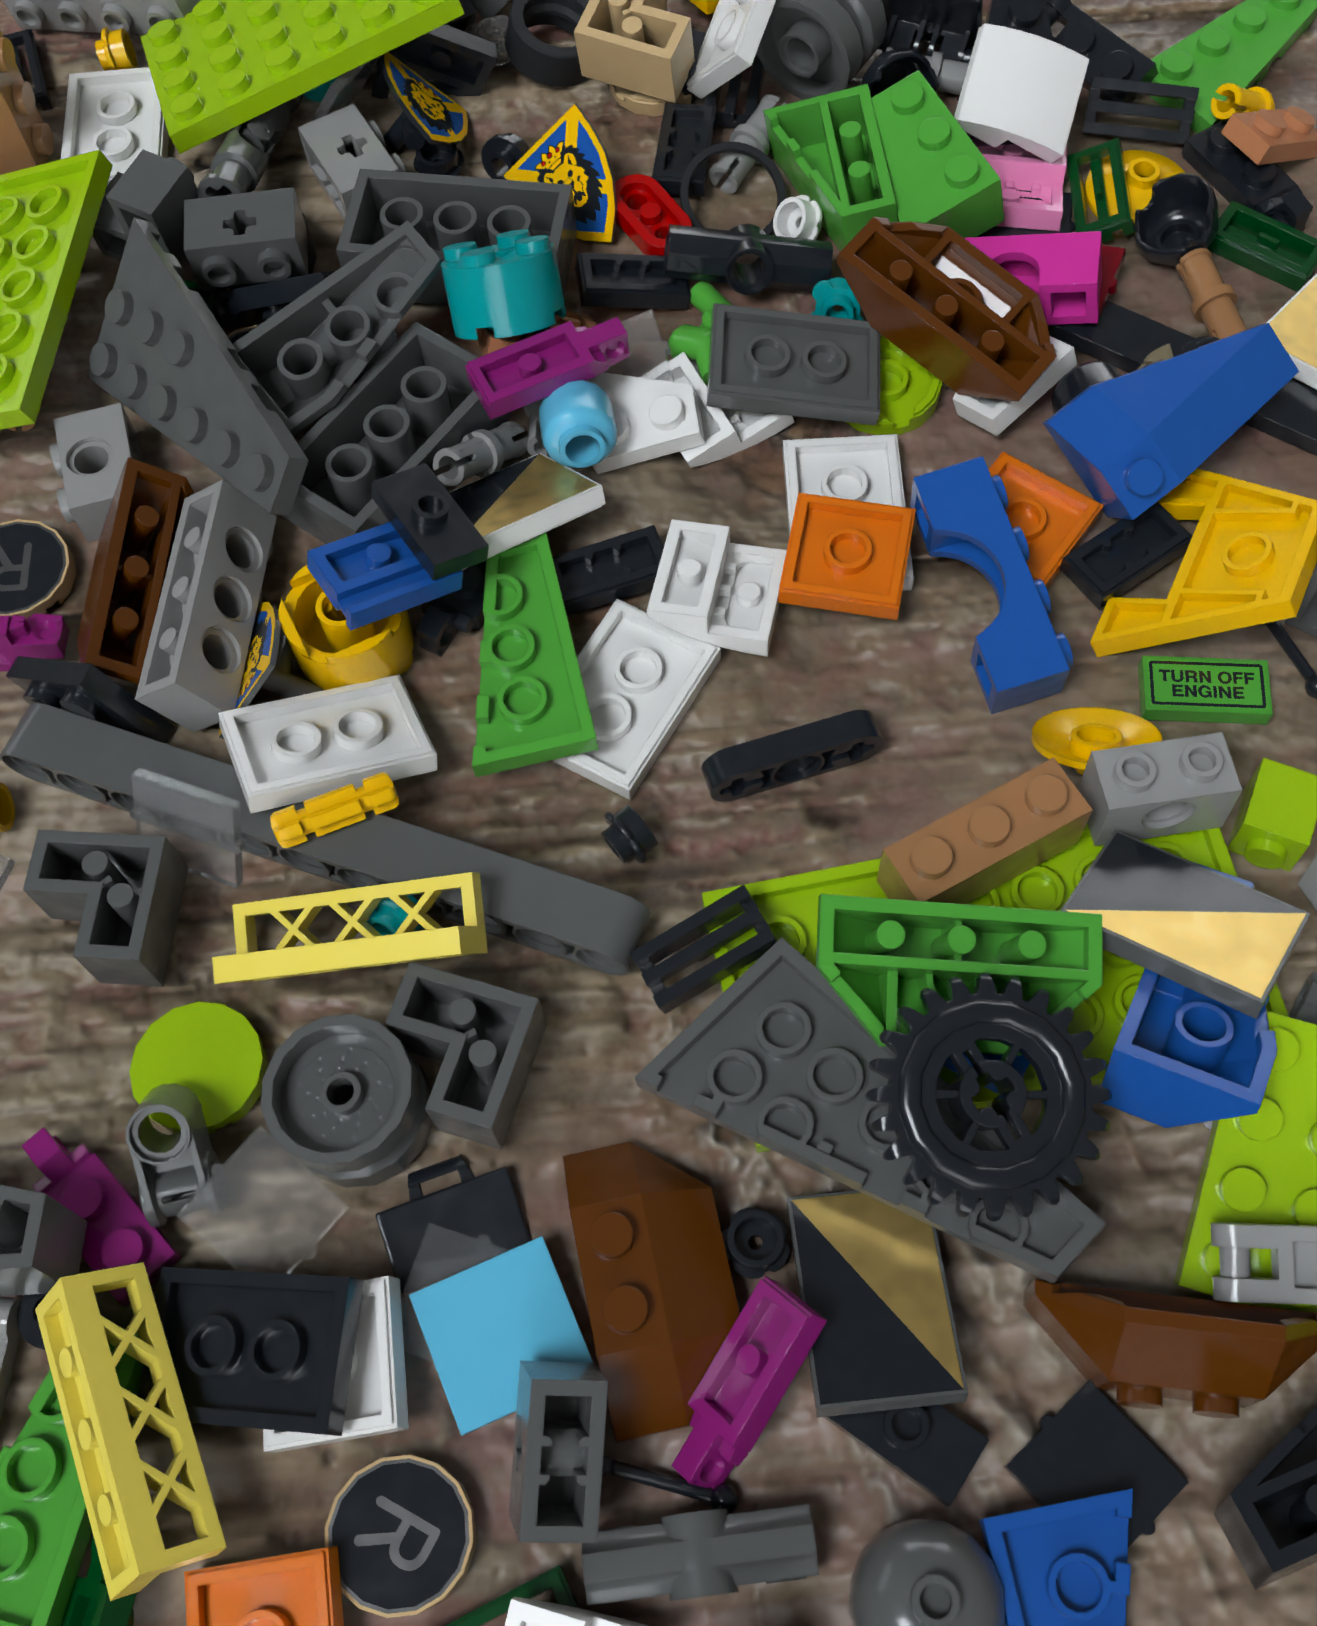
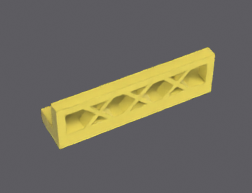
M468 872L233 904L236 954L212 957L214 984L253 982L409 963L410 961L418 962L488 953L480 873ZM461 889L464 926L443 928L426 914L442 891ZM423 894L417 902V904H415L407 897L410 895ZM390 898L408 916L395 934L382 936L366 921L382 899ZM362 902L356 912L347 905ZM330 906L348 923L334 942L322 943L307 928L323 907ZM303 910L297 919L289 913L290 911ZM271 914L288 929V932L275 949L258 951L255 916ZM418 924H420L422 927L426 929L422 931H414ZM358 932L365 937L353 939ZM299 940L305 944L304 946L294 947Z
M144 1262L60 1277L35 1308L109 1599L112 1601L140 1592L160 1573L217 1556L227 1546ZM126 1287L134 1314L126 1330L100 1315L95 1293ZM137 1330L139 1331L141 1339L134 1336ZM108 1343L115 1346L112 1353L110 1351ZM124 1353L149 1367L154 1385L145 1400L121 1387L115 1367ZM157 1401L159 1402L161 1410L154 1407ZM128 1414L135 1418L132 1424H130ZM144 1424L168 1437L170 1440L174 1458L165 1474L142 1461L139 1457L135 1440ZM178 1474L180 1475L182 1484L175 1480ZM148 1487L155 1491L152 1499ZM166 1498L190 1512L198 1540L165 1550L156 1516Z

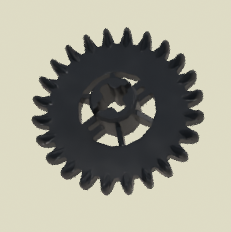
M982 973L977 977L974 994L969 992L960 978L952 977L947 982L948 1002L930 988L923 989L920 993V999L926 1015L924 1016L909 1007L899 1008L897 1010V1017L901 1020L908 1033L883 1031L879 1035V1039L895 1054L894 1058H877L868 1064L870 1070L888 1079V1085L868 1091L865 1094V1098L868 1101L887 1105L889 1108V1113L873 1121L870 1129L874 1132H895L897 1135V1139L883 1152V1159L888 1161L909 1156L912 1162L902 1178V1183L906 1186L913 1185L929 1176L932 1179L927 1196V1202L930 1205L941 1203L952 1190L955 1191L956 1214L959 1217H967L974 1209L979 1198L983 1200L986 1217L992 1222H996L1002 1217L1006 1198L1010 1199L1019 1216L1029 1217L1033 1210L1032 1191H1035L1045 1203L1057 1205L1060 1200V1194L1055 1178L1059 1177L1070 1185H1081L1083 1176L1074 1161L1075 1157L1091 1161L1098 1160L1100 1158L1099 1149L1087 1138L1088 1132H1104L1110 1129L1109 1121L1093 1112V1104L1110 1100L1112 1093L1109 1089L1093 1085L1091 1082V1077L1106 1068V1062L1098 1058H1084L1082 1051L1093 1040V1034L1090 1031H1084L1070 1035L1067 1028L1074 1015L1072 1008L1065 1007L1053 1015L1048 1014L1046 1011L1049 1002V992L1044 988L1036 991L1028 1001L1023 1000L1022 984L1017 977H1012L1006 982L1001 994H997L994 982L987 973ZM975 1041L1000 1042L1009 1047L1000 1061L985 1060ZM963 1052H965L966 1056L968 1057L969 1061L973 1066H970ZM1018 1052L1034 1067L1042 1091H1027L1022 1076L1011 1066ZM949 1057L958 1074L953 1078L948 1090H937V1078L946 1059ZM993 1083L997 1087L999 1095L992 1100V1108L987 1107L978 1110L973 1103L972 1097L979 1093V1085L985 1086ZM936 1100H947L952 1115L964 1126L960 1140L944 1123ZM1027 1100H1042V1111L1033 1131L1030 1133L1020 1115L1024 1110ZM1008 1124H1009V1126L1011 1127L1012 1131L1014 1132L1016 1138H1014L1013 1134L1011 1133L1010 1129L1008 1128V1126H1007ZM994 1130L1005 1149L1001 1151L979 1150L971 1146L970 1143L977 1131Z

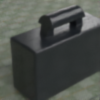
M461 1155L408 1173L410 1201L378 1212L375 1215L394 1277L400 1279L401 1294H406L446 1279L532 1241L509 1169L502 1167L474 1177ZM458 1170L461 1183L422 1196L419 1184Z

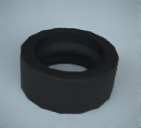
M513 0L506 31L505 47L508 58L517 70L531 80L551 87L572 86L584 81L587 77H583L581 74L576 46L556 47L546 44L533 36L528 28L536 25H553L565 29L574 36V30L589 0Z

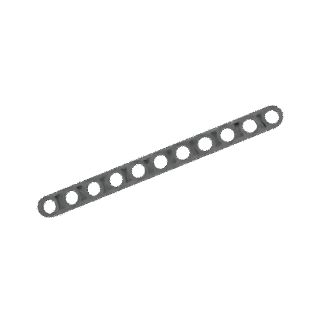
M38 702L30 703L0 754V759L5 765L34 781L351 888L478 872L480 873L486 933L611 975H627L633 961L630 952L638 948L651 915L649 908L642 902L621 892L382 814L375 815L373 811L365 812V820L319 837L316 836L315 832L307 834L308 841L290 848H282L273 833L270 816L273 812L292 805L295 806L296 810L304 808L303 802L250 813L233 765ZM461 889L442 891L427 913L464 925ZM417 894L412 896L419 901L423 894Z

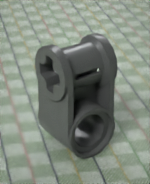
M176 1083L162 1084L153 1088L141 1101L129 1119L125 1130L126 1143L129 1147L138 1178L139 1196L146 1220L151 1227L157 1228L166 1225L168 1218L205 1208L212 1214L224 1211L226 1208V1187L219 1159L213 1151L202 1105L197 1095L188 1087ZM155 1112L170 1114L179 1123L181 1132L171 1135L159 1132L150 1122L149 1115Z

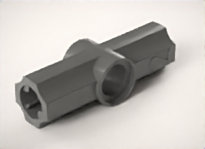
M809 1504L729 1514L728 1509H714L661 1517V1524L638 1527L623 1526L598 1530L597 1543H582L581 1555L587 1605L669 1595L670 1601L735 1593L739 1592V1585L762 1582L770 1584L807 1579V1576L819 1575L817 1549Z

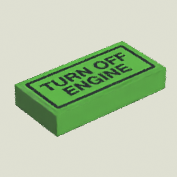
M1142 656L1138 664L1141 718L1145 720L1267 725L1273 715L1268 660Z

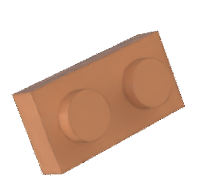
M1289 106L1285 109H1259V111L1233 113L1221 132L1257 165L1310 159L1317 156V129L1314 127L1316 120L1312 115L1299 107Z

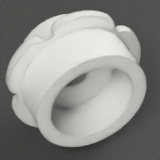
M807 195L786 198L779 204L774 214L773 229L776 236L816 240L822 228V209L817 201H811V198Z

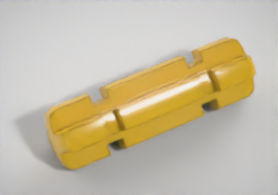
M380 772L362 779L363 786L354 788L353 783L303 801L304 808L296 810L295 806L292 805L273 812L270 816V823L276 840L282 848H290L308 841L307 834L315 832L316 836L319 837L365 820V812L374 810L375 815L396 808L399 805V797L391 777L387 772Z

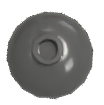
M911 1518L881 1530L860 1552L850 1580L849 1615L853 1626H1004V1588L992 1558L969 1533L943 1520Z

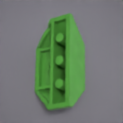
M820 894L818 896L816 968L879 1047H887L879 1039V1035L883 1031L908 1033L901 1020L897 1017V1010L905 1006L925 1016L926 1012L920 999L921 991L925 988H930L948 1002L947 982L952 977L960 978L971 994H974L976 979L982 973H987L991 976L997 994H1001L1006 982L1010 978L1017 977L1022 984L1023 1000L1028 1001L1036 991L1044 988L1049 992V1002L1046 1011L1048 1014L1053 1015L1065 1007H1070L1074 1010L1083 1000L1089 998L1103 985L1102 914ZM975 1041L982 1054L1004 1055L1009 1047L1000 1042Z

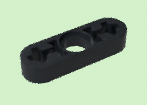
M853 710L724 748L709 756L703 762L701 770L712 799L719 802H727L860 763L875 755L883 747L884 741L873 714L868 710Z

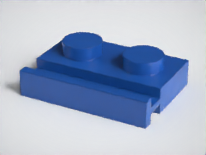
M390 522L307 551V568L335 609L342 611L350 631L462 589V570L432 580Z

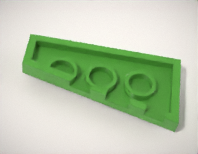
M1245 0L1152 58L1151 60L1156 63L1158 74L1151 82L1199 88L1198 98L1194 107V118L1190 129L1197 134L1222 120L1212 114L1211 100L1214 97L1226 101L1227 96L1220 95L1215 91L1226 83L1237 84L1245 89H1249L1253 84L1257 85L1268 73L1271 63L1277 57H1282L1315 20L1317 0ZM1150 96L1162 107L1178 109L1183 107L1184 99Z
M545 532L486 560L483 601L484 633L480 644L479 658L481 666L479 695H477L475 716L477 734L476 746H473L472 759L475 777L598 750L593 721Z
M137 1331L134 1336L141 1339L139 1332ZM108 1343L110 1351L112 1353L115 1346ZM124 1353L115 1367L119 1384L138 1396L144 1364ZM49 1370L28 1405L32 1413L12 1447L4 1445L0 1452V1626H61L92 1533L51 1370Z

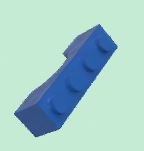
M981 456L914 477L910 507L916 509L915 520L929 556L952 558L971 565L989 581L998 600L999 613L994 621L976 636L970 660L991 714L1061 693L1070 668L1074 664L1072 650L1066 636L1062 632L1055 634L1048 617V614L1051 613V602L1047 588L1041 579L1033 580L1026 563L1029 561L1027 540L1019 526L1012 528L1005 512L1008 509L1007 493L1000 476L995 475L991 477L985 460Z

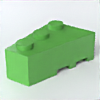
M919 70L871 98L896 201L898 222L912 221L949 226L963 238L977 237L1004 221L1000 177Z
M868 84L763 110L772 158L799 195H807L811 198V201L819 203L823 216L822 227L840 252L873 216L889 218L890 222H898L896 201Z

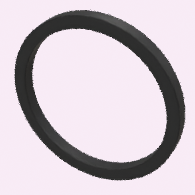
M741 142L717 143L699 152L687 166L680 186L681 208L689 216L692 227L705 228L695 217L688 196V187L692 174L702 162L714 155L730 152L744 154L755 159L768 171L774 181L778 207L786 199V189L782 175L775 163L761 150ZM773 219L763 229L766 235H771L774 231Z

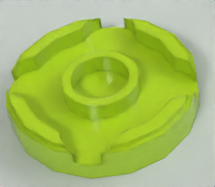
M880 336V414L876 425L846 423L857 431L872 435H902L917 429L934 414L941 394L942 381L884 336Z
M198 1001L171 1009L149 1026L135 1046L129 1073L133 1096L138 1104L141 1103L153 1088L162 1084L176 1083L188 1087L197 1095L202 1105L208 1133L212 1134L217 1132L215 1129L224 1127L229 1122L234 1124L249 1113L262 1093V1079L269 1065L262 1039L244 1015L225 1004ZM155 1112L149 1115L152 1121L172 1133L177 1134L181 1132L179 1123L170 1114Z

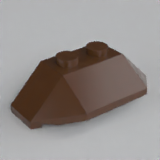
M873 216L837 256L836 262L870 326L959 395L1019 402L1057 357L1054 345L1050 343L1048 325L1039 295L949 226L912 221L890 222L889 218Z
M130 457L127 458L97 545L77 637L80 663L92 664L105 675L139 684L184 499L194 494L186 477Z
M632 1142L563 1156L569 1210L600 1372L608 1380L607 1403L616 1442L620 1443L689 1427L694 1410L687 1403L740 1315L712 1188Z
M1035 1279L1024 1290L1023 1306L1084 1378L1087 1381L1091 1380L1100 1390L1116 1392V1403L1122 1406L1161 1409L1163 1408V1398L1192 1401V1413L1196 1415L1214 1418H1239L1240 1407L1244 1408L1265 1400L1317 1352V1313L1059 1282L1053 1284L1040 1279Z

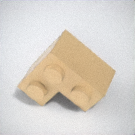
M589 0L574 30L583 77L676 103L688 78L689 70L695 62L691 18L668 12L667 0Z

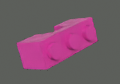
M1102 231L965 238L1039 295L1047 325L1098 323L1102 279Z

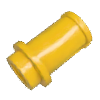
M1226 83L1215 91L1220 95L1227 96L1226 101L1214 97L1211 100L1212 114L1222 120H1229L1233 113L1259 111V109L1275 110L1272 94L1266 88L1258 86L1245 89L1237 84Z

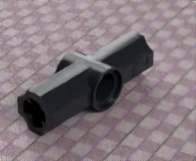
M669 224L664 247L663 274L664 277L728 283L733 290L744 295L757 294L765 288L812 292L815 284L823 280H829L831 277L833 246L830 241L766 235L760 227L752 224H740L730 229V231ZM745 254L759 256L751 264L736 262L739 257Z

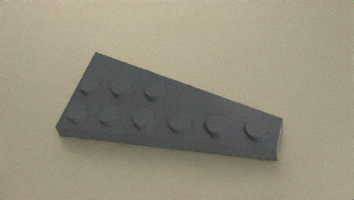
M133 217L113 290L109 292L105 301V317L99 338L90 353V369L87 378L270 514L290 516L309 460L276 411L267 410L258 397L256 391L260 385L252 373L248 370L240 369L232 357L236 351L235 347L199 292L189 290L179 276L182 267L174 254L166 253L162 250L158 243L161 235L152 222Z
M782 937L635 1076L637 1086L1053 1284L1106 1225L1101 1218L1057 1180L1056 1183L1060 1194V1200L1057 1205L1045 1203L1035 1191H1032V1213L1029 1217H1021L1017 1214L1010 1199L1006 1198L1002 1217L996 1222H992L986 1217L982 1198L978 1199L974 1209L967 1217H959L956 1214V1192L953 1190L941 1203L930 1205L927 1202L932 1182L929 1176L913 1185H904L902 1178L912 1162L911 1158L905 1156L887 1161L882 1156L883 1152L897 1139L896 1133L874 1132L870 1129L873 1121L889 1113V1108L887 1105L868 1101L865 1098V1094L868 1091L888 1085L887 1078L869 1069V1062L877 1058H894L895 1054L889 1048L879 1047L818 969ZM938 1076L937 1090H948L950 1085ZM936 1100L944 1123L960 1140L964 1126L952 1115L947 1100ZM994 1130L977 1131L970 1143L971 1146L979 1150L1001 1151L1005 1149Z

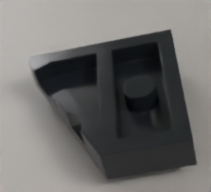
M444 24L389 51V53L444 94H452L457 97L481 96L497 60L498 44ZM380 61L373 80L371 96L378 99H388L390 88L385 80Z
M17 656L6 675L8 679L26 691L23 699L29 704L31 702L46 704L165 744L175 728L149 707L136 701L132 694L92 664Z

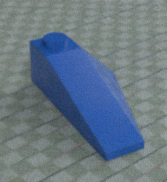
M1264 323L1167 360L1152 363L1128 374L1091 385L1044 421L1043 424L1094 499L1104 505L1102 511L1109 518L1134 520L1182 483L1284 387L1299 370L1270 324Z
M1197 864L1254 889L1253 882ZM1145 968L1114 1046L1101 1087L1111 1091L1112 1098L1100 1103L1164 1128L1257 1114L1277 1054L1275 1031L1269 1030L1266 1005L1270 996H1268L1257 1019Z

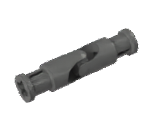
M302 94L230 129L212 160L211 173L202 178L198 185V197L206 198L253 192L271 160L275 145L283 138L289 126L291 113L298 109L302 100Z

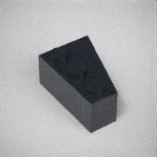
M1317 1406L1231 1491L1214 1513L1255 1590L1317 1562Z

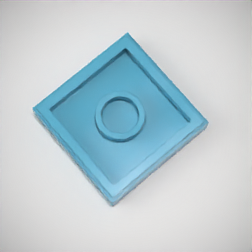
M543 1236L409 1295L461 1436L516 1412L520 1360L594 1363Z

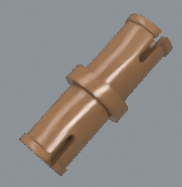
M1198 248L1181 257L1179 260L1181 264L1176 265V271L1181 276L1193 300L1191 312L1195 320L1204 323L1211 337L1220 339L1247 330L1235 306L1238 301L1237 294L1231 285L1224 284L1212 260L1210 250Z

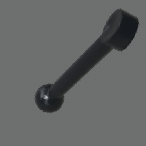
M1279 621L1265 623L1305 679L1306 693L1310 697L1317 699L1316 672Z
M603 1456L602 1474L708 1502L713 1510L728 1509L729 1514L738 1506V1492L728 1483H721L714 1489L689 1484L685 1479Z

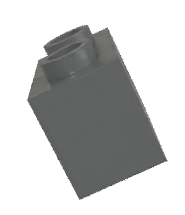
M294 187L184 200V252L199 289L278 281L308 275L307 228Z
M520 1360L509 1518L520 1543H597L608 1380L594 1363Z

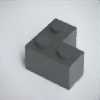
M143 149L124 174L117 172L106 187L105 196L93 230V238L101 253L121 261L133 217L152 222L161 235L158 243L162 250L166 253L174 254L182 269L179 276L184 281L192 282L195 277L184 252V200L197 199L199 197L191 170L176 158H164Z
M38 829L23 890L51 919L81 921L73 957L100 983L164 987L189 869L167 837Z
M410 961L385 1025L409 1052L442 1061L425 1110L438 1131L502 1150L547 1026L540 1001L535 997Z

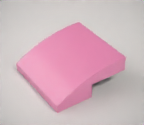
M1016 144L999 145L996 148L993 146H976L1001 179L1004 221L996 226L1059 231L1063 214V183L1067 167V144L1064 155L1052 163L1041 159ZM1020 197L1040 198L1042 200L1025 199Z

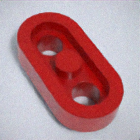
M632 174L622 177L615 182L617 200L616 222L644 255L664 256L666 233L669 224L692 227L689 216L654 178L643 174Z

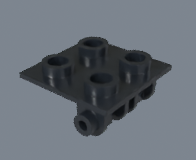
M882 0L887 21L884 41L878 48V50H882V53L886 52L887 47L892 49L907 47L911 49L915 38L913 50L922 54L925 42L927 41L930 42L927 56H932L933 51L938 52L941 45L939 52L943 53V59L969 63L978 29L982 26L983 0Z

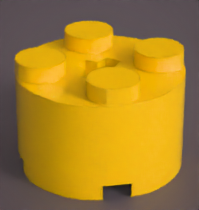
M307 565L294 575L290 581L291 590L286 596L284 603L282 599L278 609L279 621L298 665L309 681L322 687L323 690L400 675L410 668L413 661L414 632L407 610L350 631L346 625V617L341 610L337 611L307 568Z

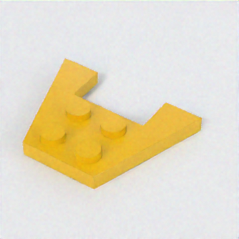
M1196 468L1182 483L1157 501L1176 520H1199L1167 599L1110 598L1106 603L1090 644L1098 658L1296 617L1317 563V500Z

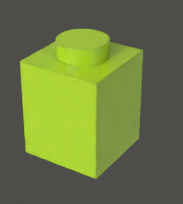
M1263 757L1245 787L1227 845L1228 851L1244 856L1249 863L1265 869L1280 868L1290 872L1310 846L1316 825L1317 775Z

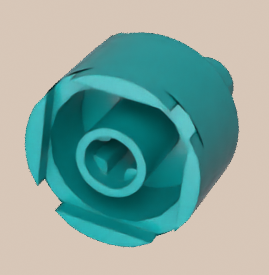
M528 229L512 230L496 235L497 245L477 248L476 242L470 241L455 243L442 248L445 260L441 262V270L456 337L478 340L476 328L494 330L495 339L517 336L556 324L555 315L565 318L567 314L555 245L550 242L548 235L530 236V230Z

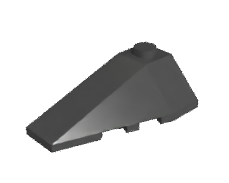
M406 221L233 343L236 351L232 357L240 369L248 370L252 373L260 385L256 391L258 397L267 410L276 411L292 436L336 406L441 269V259L410 222Z

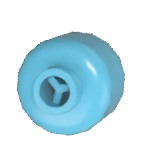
M577 380L566 383L556 389L550 396L543 398L539 406V423L543 445L550 458L563 466L584 468L600 463L611 454L617 442V424L612 403L602 388L592 382Z

